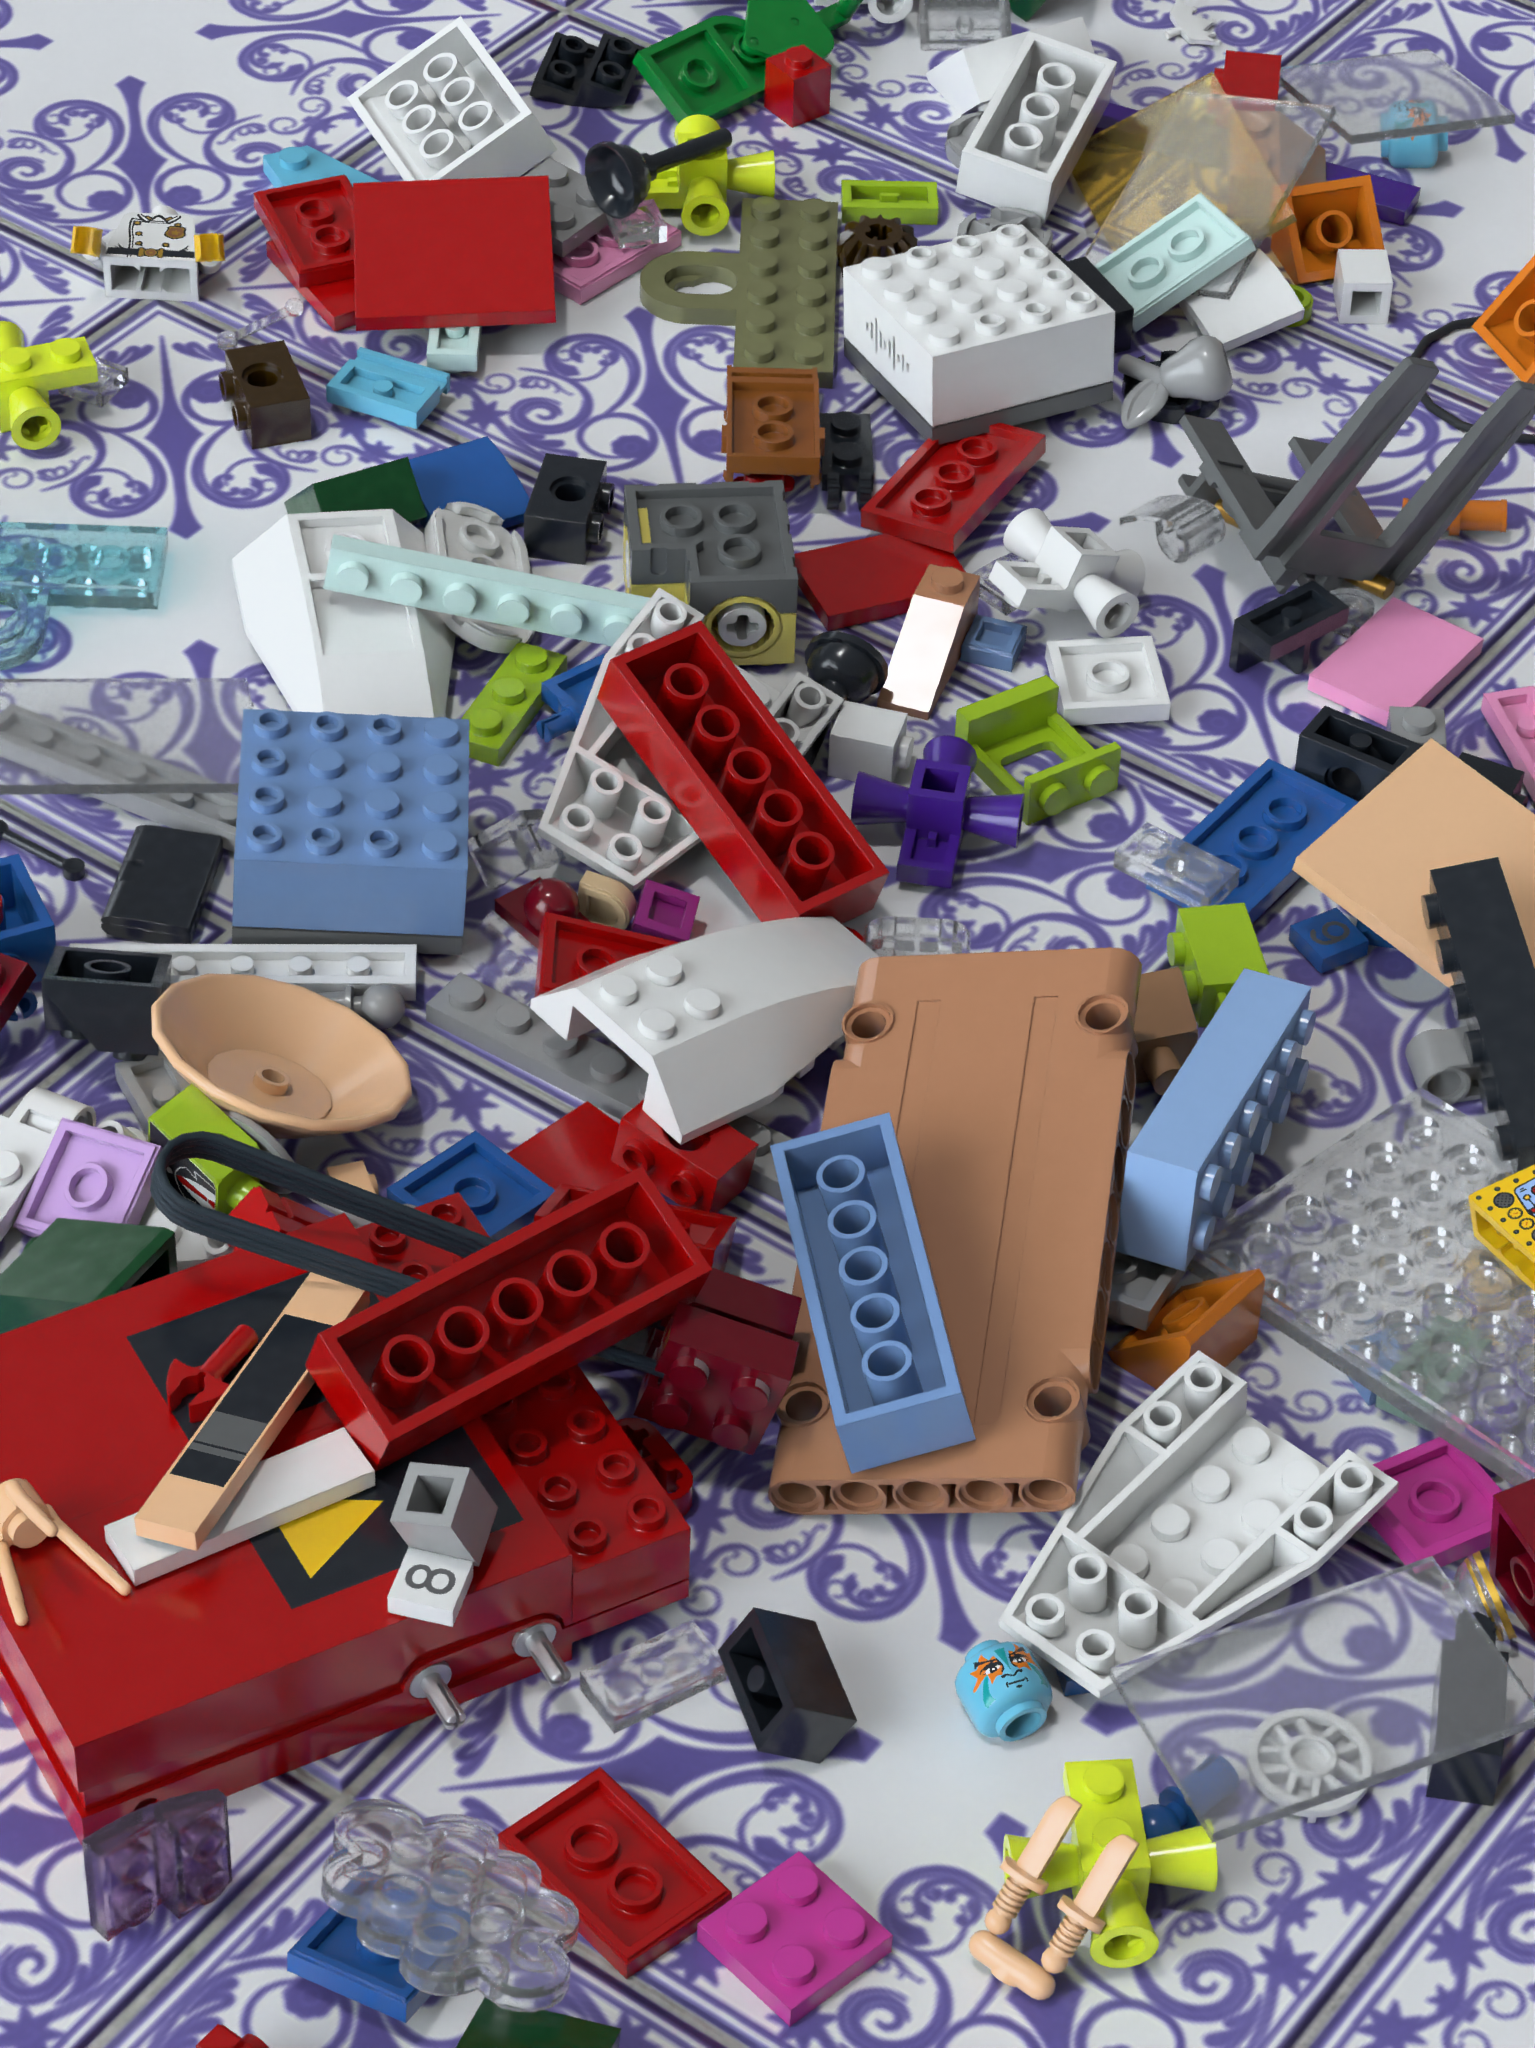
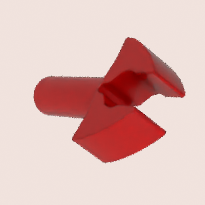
M245 1324L238 1325L201 1366L191 1367L174 1359L170 1364L166 1381L169 1413H172L185 1396L199 1393L189 1403L190 1423L205 1420L230 1385L222 1381L257 1344L258 1336L255 1330Z

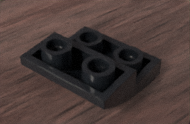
M556 32L534 78L529 95L545 101L576 107L603 108L622 106L625 104L638 74V70L632 61L637 52L645 49V47L634 44L625 37H615L607 33L603 34L597 47L586 43L577 36H567Z

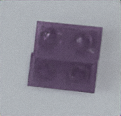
M219 1789L192 1792L145 1806L109 1823L82 1840L90 1925L107 1941H110L126 1928L135 1927L143 1923L161 1903L180 1920L199 1905L213 1902L222 1894L226 1886L232 1882L227 1796Z

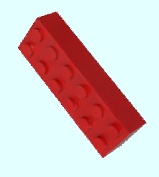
M698 621L610 659L597 699L761 922L794 917L833 916L838 922L843 924L873 910L890 872L702 621Z
M641 1166L318 1333L305 1367L375 1472L672 1314L678 1301L687 1305L694 1302L709 1277L712 1268Z

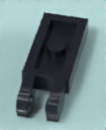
M849 411L820 413V428H825L824 456H820L822 491H826L827 510H839L842 491H856V502L859 504V510H861L872 498L874 483L870 414Z

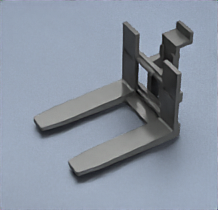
M1410 356L1404 358L1367 397L1330 443L1293 436L1288 445L1305 471L1299 481L1252 472L1222 422L1184 414L1179 420V424L1203 463L1199 467L1201 474L1198 477L1182 474L1178 479V484L1190 503L1214 507L1218 499L1221 498L1223 500V509L1235 520L1241 530L1238 534L1254 560L1260 561L1279 594H1285L1296 580L1300 586L1314 580L1333 594L1342 584L1344 578L1357 581H1372L1377 574L1388 577L1395 582V585L1400 586L1436 544L1535 415V384L1523 381L1514 382L1476 421L1385 530L1382 529L1356 485L1412 414L1439 373V369L1433 361ZM1334 517L1343 533L1324 530L1323 528Z

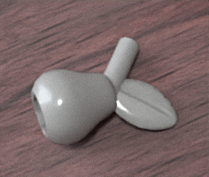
M1198 336L1163 361L1160 367L1129 354H1124L1118 362V371L1142 382L1138 383L1124 399L1121 408L1122 424L1126 429H1133L1150 421L1164 407L1168 396L1173 398H1191L1207 402L1224 398L1230 392L1233 380L1223 343L1213 336Z

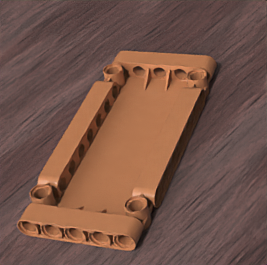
M1108 947L884 956L870 958L859 967L853 1005L845 1013L841 1022L846 1041L843 1060H835L832 1064L820 1131L890 1113L909 1178L976 1440L851 1474L835 1426L797 1263L792 1295L802 1298L792 1340L799 1342L791 1382L776 1409L780 1426L768 1489V1499L778 1509L798 1515L1056 1512L1071 1507L1076 1501L1081 1451L1088 1445L1091 1437L1086 1415L1088 1394H1097L1100 1384L1120 1222L1122 1190L1135 1100L1136 1073L1134 1060L1138 1053V1046L1134 1032L1142 964L1139 958L1132 952L1122 948Z

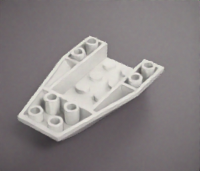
M393 509L286 514L232 558V569L245 633L292 711H329L364 715L388 714L392 716L426 718L445 717L456 634L445 625L439 612L323 589L333 534L427 553L424 533Z
M661 588L656 590L605 654L536 833L602 875L621 882L631 892L644 884L646 879H651L701 841L597 699L610 659L698 621L703 622L704 614ZM735 665L804 757L842 706L844 699L797 671L784 690L780 692Z
M1198 1350L1117 1426L1078 1489L1076 1501L1064 1512L999 1618V1628L1100 1699L1127 1685L1317 1571L1398 1491L1399 1482L1349 1449L1329 1468L1246 1414L1248 1382Z

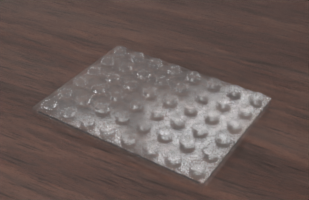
M1419 1087L1228 1214L1225 1219L1222 1218L1215 1223L1213 1236L1207 1250L1196 1251L1186 1268L1188 1271L1206 1281L1260 1269L1265 1277V1286L1259 1318L1513 1486L1535 1478V1291L1474 1237L1468 1196L1514 1174L1510 1160L1500 1161L1492 1130L1422 1087Z

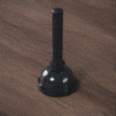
M721 128L652 155L648 153L640 154L636 149L628 145L615 144L612 141H602L591 147L585 158V176L588 189L595 203L605 214L616 219L629 217L637 211L639 204L647 197L651 181L656 179L658 173L729 147L732 143V135L728 129Z
M840 631L823 632L814 636L805 650V664L808 677L842 697L845 701L862 703L871 695L880 692L888 678V665L882 654L870 643L855 635ZM835 715L804 755L805 760L811 767Z

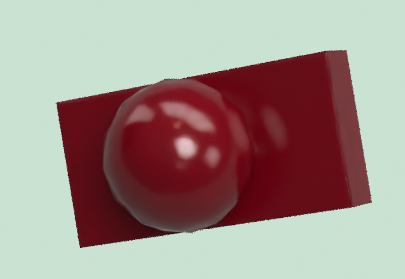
M538 877L495 899V915L536 952H538L540 925L545 912L591 922L579 912V899L574 888L568 882L555 877L547 879Z

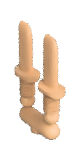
M1069 1796L1060 1797L1051 1804L1018 1861L1009 1856L1005 1857L1000 1868L1009 1874L1010 1877L1006 1879V1883L1003 1884V1888H1001L995 1898L996 1900L992 1903L993 1908L985 1916V1925L989 1931L979 1930L971 1936L968 1945L971 1955L991 1969V1973L997 1979L1009 1986L1017 1987L1036 2000H1046L1054 1993L1056 1984L1052 1974L1061 1973L1066 1969L1069 1961L1068 1958L1073 1957L1088 1929L1100 1935L1106 1922L1098 1917L1139 1846V1843L1128 1835L1121 1834L1116 1836L1100 1854L1075 1899L1073 1900L1063 1894L1057 1907L1067 1916H1064L1063 1921H1061L1055 1931L1056 1933L1052 1936L1053 1939L1049 1942L1050 1947L1043 1952L1041 1958L1042 1966L1002 1940L997 1935H1002L1010 1929L1012 1918L1017 1917L1031 1890L1043 1896L1049 1886V1883L1041 1877L1082 1807V1804Z

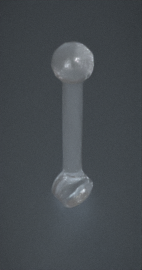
M291 298L286 302L285 307L235 332L223 331L217 336L219 349L224 351L237 347V341L288 316L299 317L304 311L303 302L300 299Z

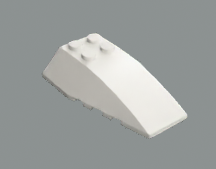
M833 916L794 917L757 922L710 933L620 960L532 998L530 1008L566 1041L598 1028L649 1074L642 1110L681 1145L770 1104L783 1093L785 1083L795 1076L800 1079L814 1067L815 1058L827 1048L835 1050L845 1041L841 1022L845 1013L853 1005L859 967L866 960L880 956Z

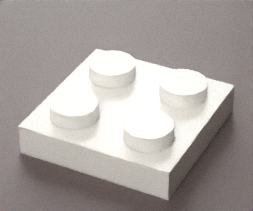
M1152 636L1047 641L1045 659L1050 678L1059 686L1057 703L1059 714L1070 725L1089 726L1093 724L1143 723L1147 721L1169 720L1171 702Z

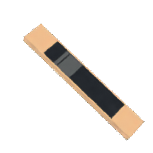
M310 1272L134 1517L137 1536L195 1551L200 1548L315 1383L305 1364L318 1333L367 1309L370 1304L368 1291Z

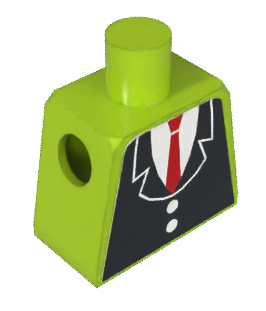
M192 1083L148 1117V1142L160 1145L163 1148L167 1142L181 1134L205 1131L221 1134L260 1149L258 1144ZM191 1158L179 1160L166 1169L171 1186L182 1197L198 1205L225 1214H229L253 1187L261 1186L265 1188L260 1184V1179L205 1159Z

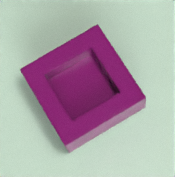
M646 879L640 893L630 931L676 942L689 940L700 897Z

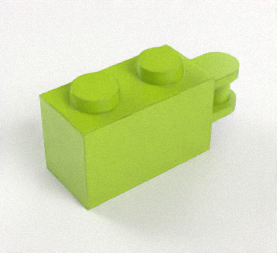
M1245 903L1178 908L1175 932H1169L1167 935L1168 960L1172 967L1178 966L1182 972L1198 1028L1207 1027L1244 968L1267 975L1270 974Z

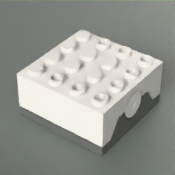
M1006 224L998 227L995 231L975 236L961 235L955 237L950 242L930 247L915 246L905 253L888 257H870L860 264L843 267L844 336L846 337L844 338V356L926 440L928 438L932 441L939 439L940 445L989 432V426L993 424L1004 423L1014 426L1113 400L1115 311L1022 224Z

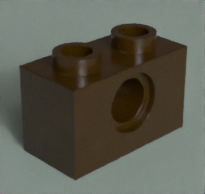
M285 341L225 350L226 371L219 372L218 376L221 395L224 402L231 401L234 426L237 431L244 430L252 450L312 439L310 397Z

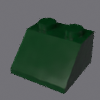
M408 457L311 484L284 502L288 514L393 509L412 525L427 517Z

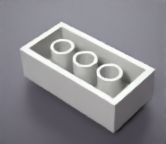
M1029 31L962 150L955 192L995 207L1019 208L1031 212L1041 218L1044 224L1109 104L1117 61Z

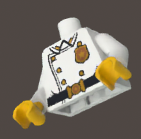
M158 206L151 213H127L121 219L118 227L103 237L102 229L73 226L70 253L82 254L89 262L103 269L105 297L199 302L198 269L204 274H213L219 270L222 261H225L224 234L195 233L194 218L190 215H178L176 210L170 206Z

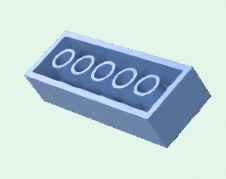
M890 1113L770 1145L834 1422L851 1474L976 1440L909 1178Z

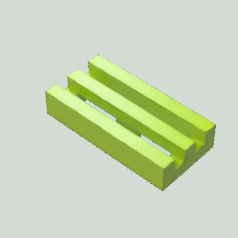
M841 180L842 223L859 222L862 215L869 218H877L881 214L884 219L888 220L896 217L900 218L901 224L937 225V182Z

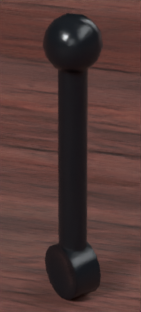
M0 820V841L4 839L62 869L64 878L69 881H78L85 876V863L81 859H65L9 830L7 823Z

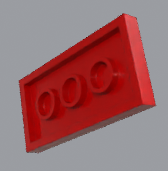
M1004 423L989 425V432L940 445L939 439L932 441L928 438L861 509V527L954 553L1046 452V435Z

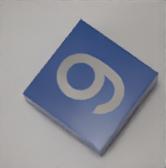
M1337 907L1290 925L1288 940L1320 973L1367 956L1369 940Z

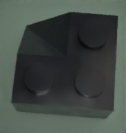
M55 946L42 978L45 1029L60 1030V1035L69 1039H88L98 1051L113 1052L114 1058L123 1061H143L147 1055L158 1056L160 1047L152 1037L151 1006L170 986L172 955Z

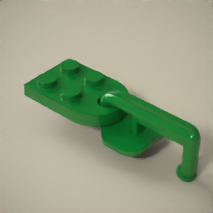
M748 0L745 20L728 15L708 18L638 51L632 63L678 124L684 118L697 114L709 116L716 121L759 100L765 95L766 58L802 44L822 59L827 58L834 47V38L831 31L846 25L852 19L863 0H839L837 3L818 12H815L807 0Z

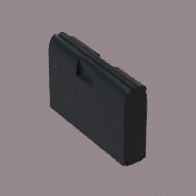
M155 825L137 826L101 918L102 930L115 937L154 944H191L223 856V839L221 836Z

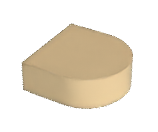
M586 870L579 882V912L593 923L625 930L635 915L637 908L633 893L624 884L615 879Z

